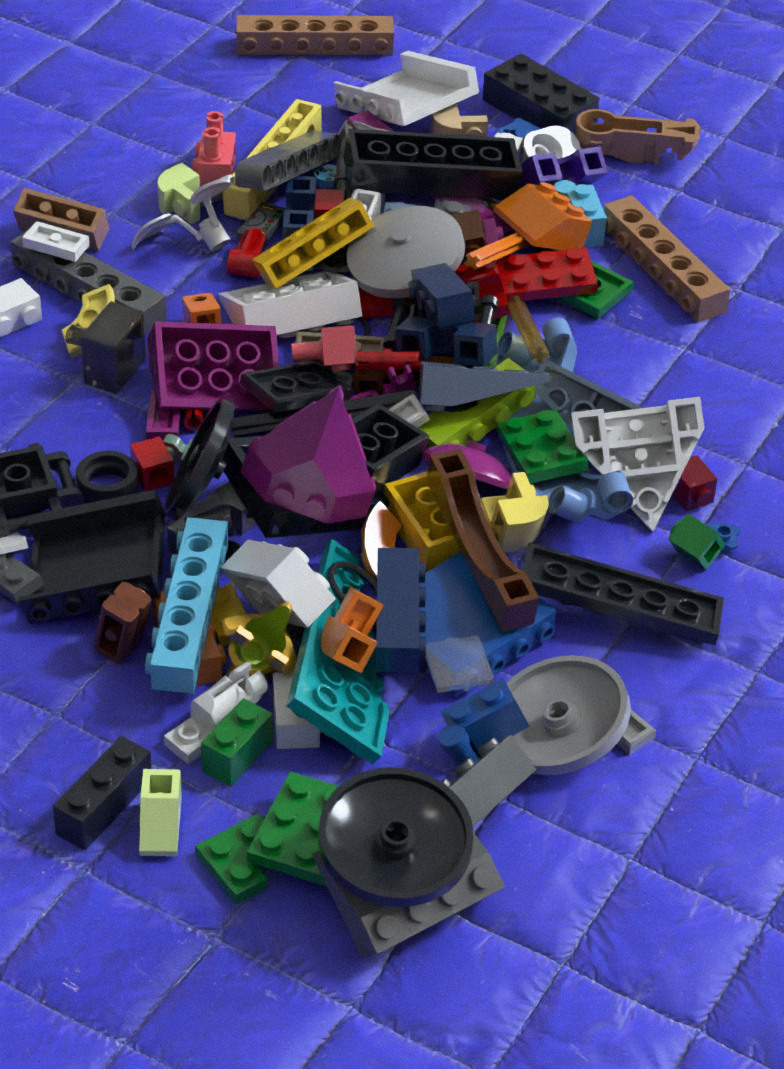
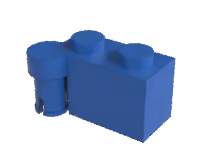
M501 678L440 711L446 726L439 732L438 741L443 750L452 756L455 765L458 766L470 757L473 761L477 758V754L469 743L477 751L481 745L493 737L499 741L509 735L514 736L530 726L504 678Z

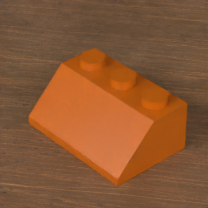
M541 182L540 185H525L498 203L493 210L531 245L555 250L583 248L593 222L583 214V209L572 205L568 197L556 192L557 188L545 182Z

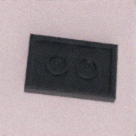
M318 360L241 374L240 384L274 413L306 407L310 403L317 402L327 396L338 385H341L344 394L343 400L351 399L353 392L351 386Z

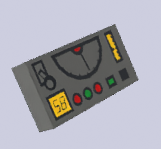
M262 201L237 231V240L240 241L243 232L248 231L250 227L260 228L262 233L267 235L268 242L283 224L284 210L286 208Z

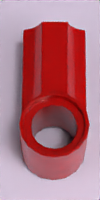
M250 227L248 231L243 232L237 248H231L227 260L228 274L258 278L260 272L252 259L263 253L267 246V235L262 233L260 228Z

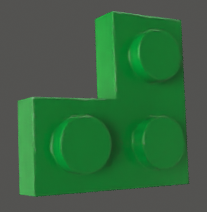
M258 813L195 845L198 859L235 904L268 888V878L256 864L247 862V851L264 821Z

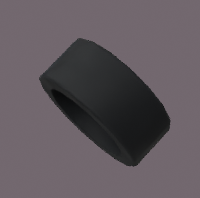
M110 450L95 452L80 461L76 469L77 488L81 490L85 504L138 492L136 463L131 457L121 452ZM107 474L118 475L124 478L122 482L107 486L90 482L95 477Z

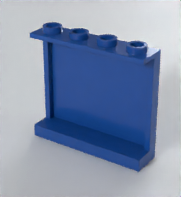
M461 551L425 573V583H419V587H426L425 608H419V612H426L425 633H419V637H426V658L424 659L452 681L451 697L454 700L466 692L473 691L479 683L491 675H497L506 665L515 659L524 657L530 649L541 642L548 641L554 634L556 610L540 597L533 625L502 632ZM375 621V623H374V625H373L372 628H373V633L376 635V621Z

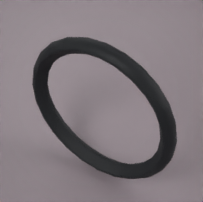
M338 561L330 566L328 582L333 593L341 603L346 596L341 592L334 578L335 572L339 568H347L360 575L377 594V581L358 565L347 561Z

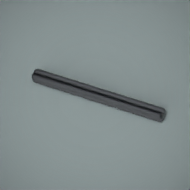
M414 390L345 400L344 404L347 413H350L351 417L354 418L378 403L390 409L408 396L414 394L417 398ZM303 408L233 418V435L243 436L272 431L276 425Z

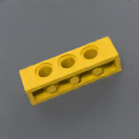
M348 198L252 260L265 283L277 289L375 226L362 202Z

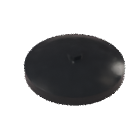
M220 397L199 427L168 492L163 508L166 517L173 520L180 519L204 493L213 477L219 479L223 473L227 462L222 459L229 442L234 418L235 404Z
M378 768L351 777L337 787L330 795L320 816L318 845L326 868L333 878L346 890L372 903L392 907H407L433 901L450 891L460 881L470 863L474 846V828L464 803L441 781L411 769Z

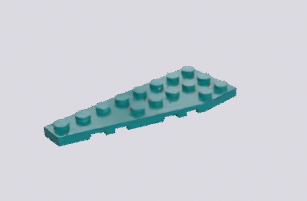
M331 539L324 546L318 573L328 581V570L332 564L338 561H347L360 567L359 558ZM347 568L336 570L335 581L345 596L350 587L360 592V589L364 586L363 578ZM329 587L328 590L336 599L308 628H304L286 707L291 709L296 716L304 718L319 728L326 736L334 738L343 744L354 755L362 757L373 765L382 756L389 717L388 704L382 701L380 694L384 690L383 679L377 677L375 669L376 647L362 673L347 667L323 653L321 649V635L325 622L329 615L335 617L342 604L333 593L331 587ZM371 628L368 636L375 640L373 628Z

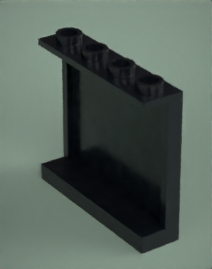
M156 490L28 515L27 526L34 538L31 569L40 574L44 584L31 595L18 597V602L30 624L99 611L104 601L110 595H113L115 589L122 582H128L134 587L141 588L152 600L161 598L165 511Z

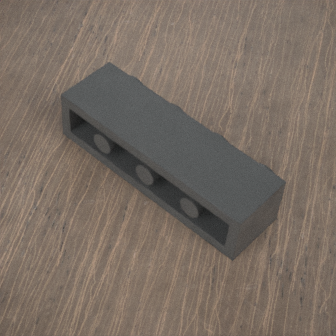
M511 735L499 741L495 737L489 739L477 749L480 755L474 761L470 757L453 770L457 776L451 781L447 778L441 781L464 803L473 826L537 770Z

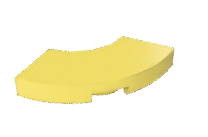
M110 284L83 294V305L79 315L72 324L62 329L64 340L72 359L90 349L108 329L115 309V295Z

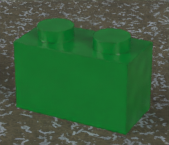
M243 698L201 742L202 772L232 787L273 743V713Z

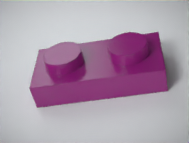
M151 390L146 440L160 436L163 441L167 434L179 437L182 409H160L155 390Z

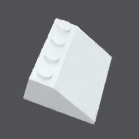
M326 270L297 276L277 289L265 283L218 293L219 300L233 324L276 326V335H279L280 338L296 336V332L307 329L309 332L320 331L321 328H325L326 324L335 322L336 325L353 323V318L362 317L357 281Z

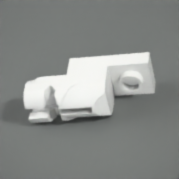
M248 662L231 671L228 677L224 676L215 685L191 701V717L164 735V745L186 764L192 763L201 756V742L243 698L256 704L261 696L266 693L267 681L265 676L259 670L249 677L251 663Z

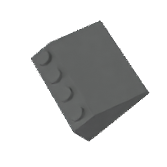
M475 833L470 863L460 881L450 891L433 901L407 907L384 906L369 902L352 894L330 874L322 860L320 851L317 850L312 853L361 958L379 954L505 888L489 852Z

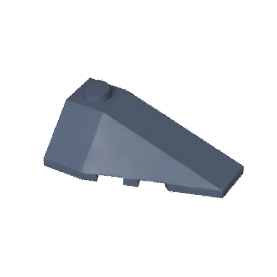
M545 358L537 371L551 374V381L535 385V392L552 410L556 409L563 421L572 431L571 412L604 408V413L644 408Z
M420 361L419 402L420 404H426V410L445 411V406H456L550 382L551 374L515 369L498 371L496 368L481 366L468 369L461 364Z

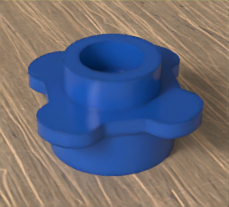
M718 523L708 525L719 533L726 544L720 552L721 554L729 553L738 548L739 542L736 540V537L740 534L738 527Z

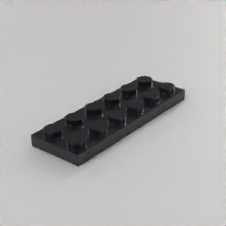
M528 543L521 570L525 571L538 596L557 600L564 605L585 608L599 615L620 618L630 624H641L655 628L662 633H672L690 638L697 643L716 645L720 631L723 597L545 546Z

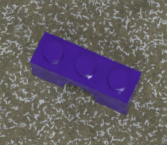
M601 147L578 149L574 153L557 159L555 152L532 155L521 163L523 173L520 187L522 188L527 184L540 185L541 182L554 186L556 182L561 180L571 181L576 186L579 184L592 185L609 173Z

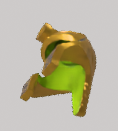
M290 602L282 603L267 613L235 615L222 620L224 633L230 638L228 650L232 662L225 676L228 677L231 671L245 662L251 663L249 677L259 670L263 675L270 673L274 669L282 674L294 673L297 657L286 627L292 610Z

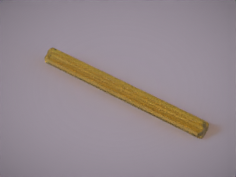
M514 296L513 301L508 302L511 316L530 357L535 359L536 364H543V359L549 358V351L525 302H521L519 296Z

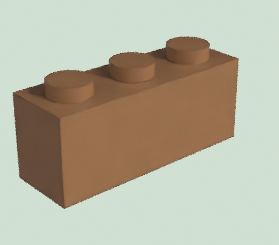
M28 188L23 189L13 209L19 230L26 232L38 221L89 236L90 246L87 249L98 252L110 229L104 209Z

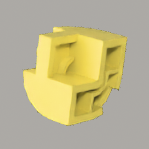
M525 472L512 473L506 495L481 498L489 525L505 554L526 549L528 543H532L538 537L549 506L548 496H536L535 488L533 485H530Z

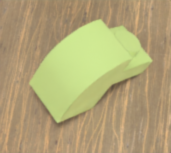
M180 163L165 170L159 176L158 202L159 209L163 215L174 211L190 224L200 220V202L193 205L190 201L192 194L200 188V175L185 164Z

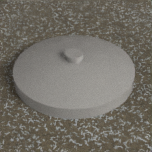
M408 206L390 210L373 218L372 222L375 227L351 241L347 250V264L353 280L357 281L361 289L378 297L406 298L411 297L408 288V282L412 281L411 270L446 263L455 272L464 257L465 241L460 225L448 213L428 206Z
M576 655L545 659L523 669L507 682L511 693L530 726L515 734L512 738L537 769L532 774L558 775L582 769L606 755L618 743L628 726L631 704L625 684L613 668L597 659Z

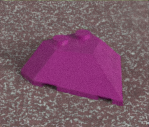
M341 385L332 389L324 398L310 403L276 425L274 430L263 437L259 436L251 441L241 469V473L264 501L327 524L366 517L376 490L374 479L370 477L365 464L366 457L351 414L347 413Z

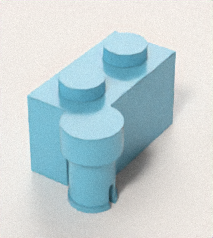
M568 180L556 182L554 184L557 188L556 192L568 197L572 205L583 209V214L593 221L583 248L603 246L607 218L594 186L585 184L576 186L575 183Z

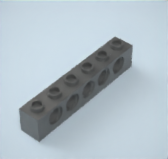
M26 232L11 241L12 262L14 266L81 303L83 294L110 284L115 295V309L112 320L143 337L149 333L155 321L164 322L167 320L165 295L84 252L74 262L23 247L22 237Z

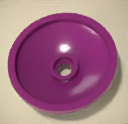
M468 440L466 446L456 443H445L429 447L421 455L422 459L429 461L430 455L462 449L474 472L475 479L504 489H508L511 475L503 464L493 456L485 453L487 446Z

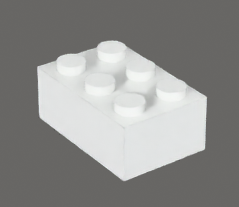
M247 540L220 567L258 614L267 613L282 603L290 602L292 610L288 620L289 624L308 628L336 599L328 590L330 587L328 581L321 574L314 572L308 565L309 558L297 547L291 548L281 544H269L265 541Z

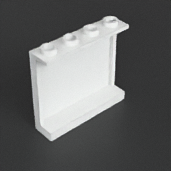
M411 51L400 54L401 71L362 88L337 81L333 82L335 89L334 97L338 108L358 114L369 110L378 119L401 126H406L479 93L475 67Z

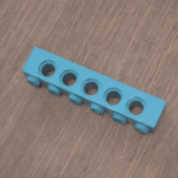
M187 517L184 531H178L176 549L179 553L172 555L170 572L173 576L166 579L164 597L167 600L166 603H160L158 611V623H161L160 628L154 627L152 634V648H154V652L147 653L145 674H151V689L194 694L222 570L220 567L224 564L228 548V521Z

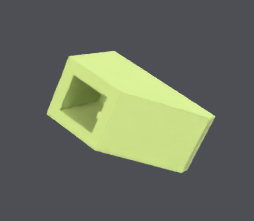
M143 769L140 797V856H177L182 802L180 770Z

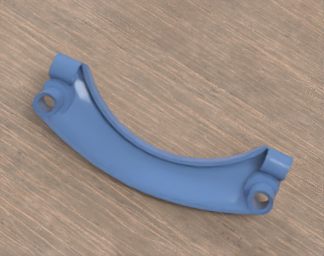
M559 317L548 320L542 328L544 339L535 335H530L527 339L511 331L505 332L497 345V365L510 358L524 370L537 372L545 358L573 372L577 346L568 322ZM536 393V398L528 406L521 408L508 419L537 414L543 410L552 409ZM504 446L507 459L510 463L513 472L519 473L518 468L516 467L514 461L512 460L511 456L509 455L507 449ZM621 470L603 475H592L583 471L530 484L534 486L536 496H548L549 506L547 510L550 513L578 524L583 523L590 514L607 520L627 511L633 504L631 490L625 474Z

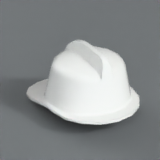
M561 126L546 127L526 135L521 163L532 155L554 152L557 159L574 153L581 147L576 136L567 128Z

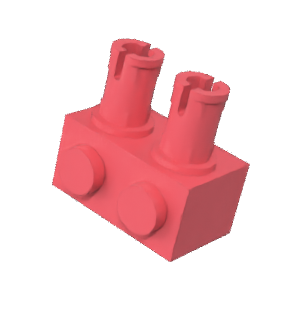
M218 111L207 113L206 129L202 132L201 142H196L192 170L200 175L201 187L234 173L236 133L223 132V114Z
M352 325L321 328L322 338H319V341L292 344L293 362L321 360L324 366L331 365L332 371L352 370L351 363H357L355 326Z

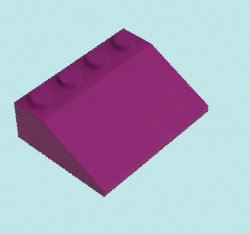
M154 322L147 341L149 366L160 409L210 410L220 397H223L235 404L234 411L272 412L240 384V378L243 373L280 367L276 326Z

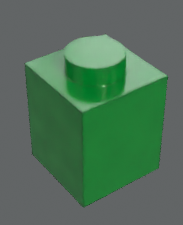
M689 513L682 520L674 524L668 537L675 551L704 570L708 569L726 545L718 532Z

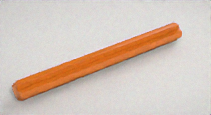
M517 232L466 255L468 261L464 263L467 268L471 266L476 270L531 244Z

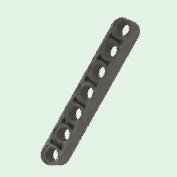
M309 131L240 161L236 167V185L243 188L269 190L336 159L339 155V149H341L340 135Z

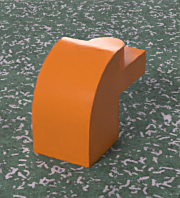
M350 587L335 617L329 615L325 622L321 635V649L323 653L347 667L362 673L378 643L370 638L368 634L384 604Z

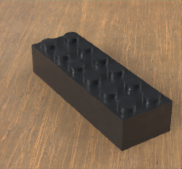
M348 129L343 158L349 191L363 189L386 194L400 193L416 196L439 195L444 197L458 196L504 200L519 190L523 171L514 138Z

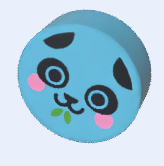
M330 164L318 166L314 170L316 185L323 189L335 188L333 180L336 176L337 166Z

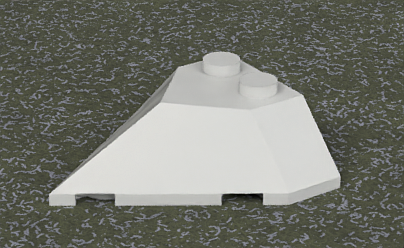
M700 397L668 400L664 406L604 413V408L571 412L575 446L583 455H586L587 459L601 475L621 470L625 474L633 496V504L630 508L653 533L704 430Z

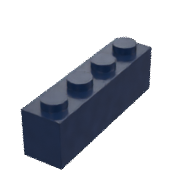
M378 548L377 601L384 604L376 619V641L378 642L376 645V672L418 673L419 658H426V637H419V633H425L426 612H419V608H425L426 587H419V583H425V563L419 562V548Z

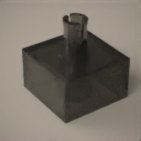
M110 301L87 329L74 324L71 325V328H68L65 338L66 343L80 346L82 350L84 384L118 394L146 359L144 311Z

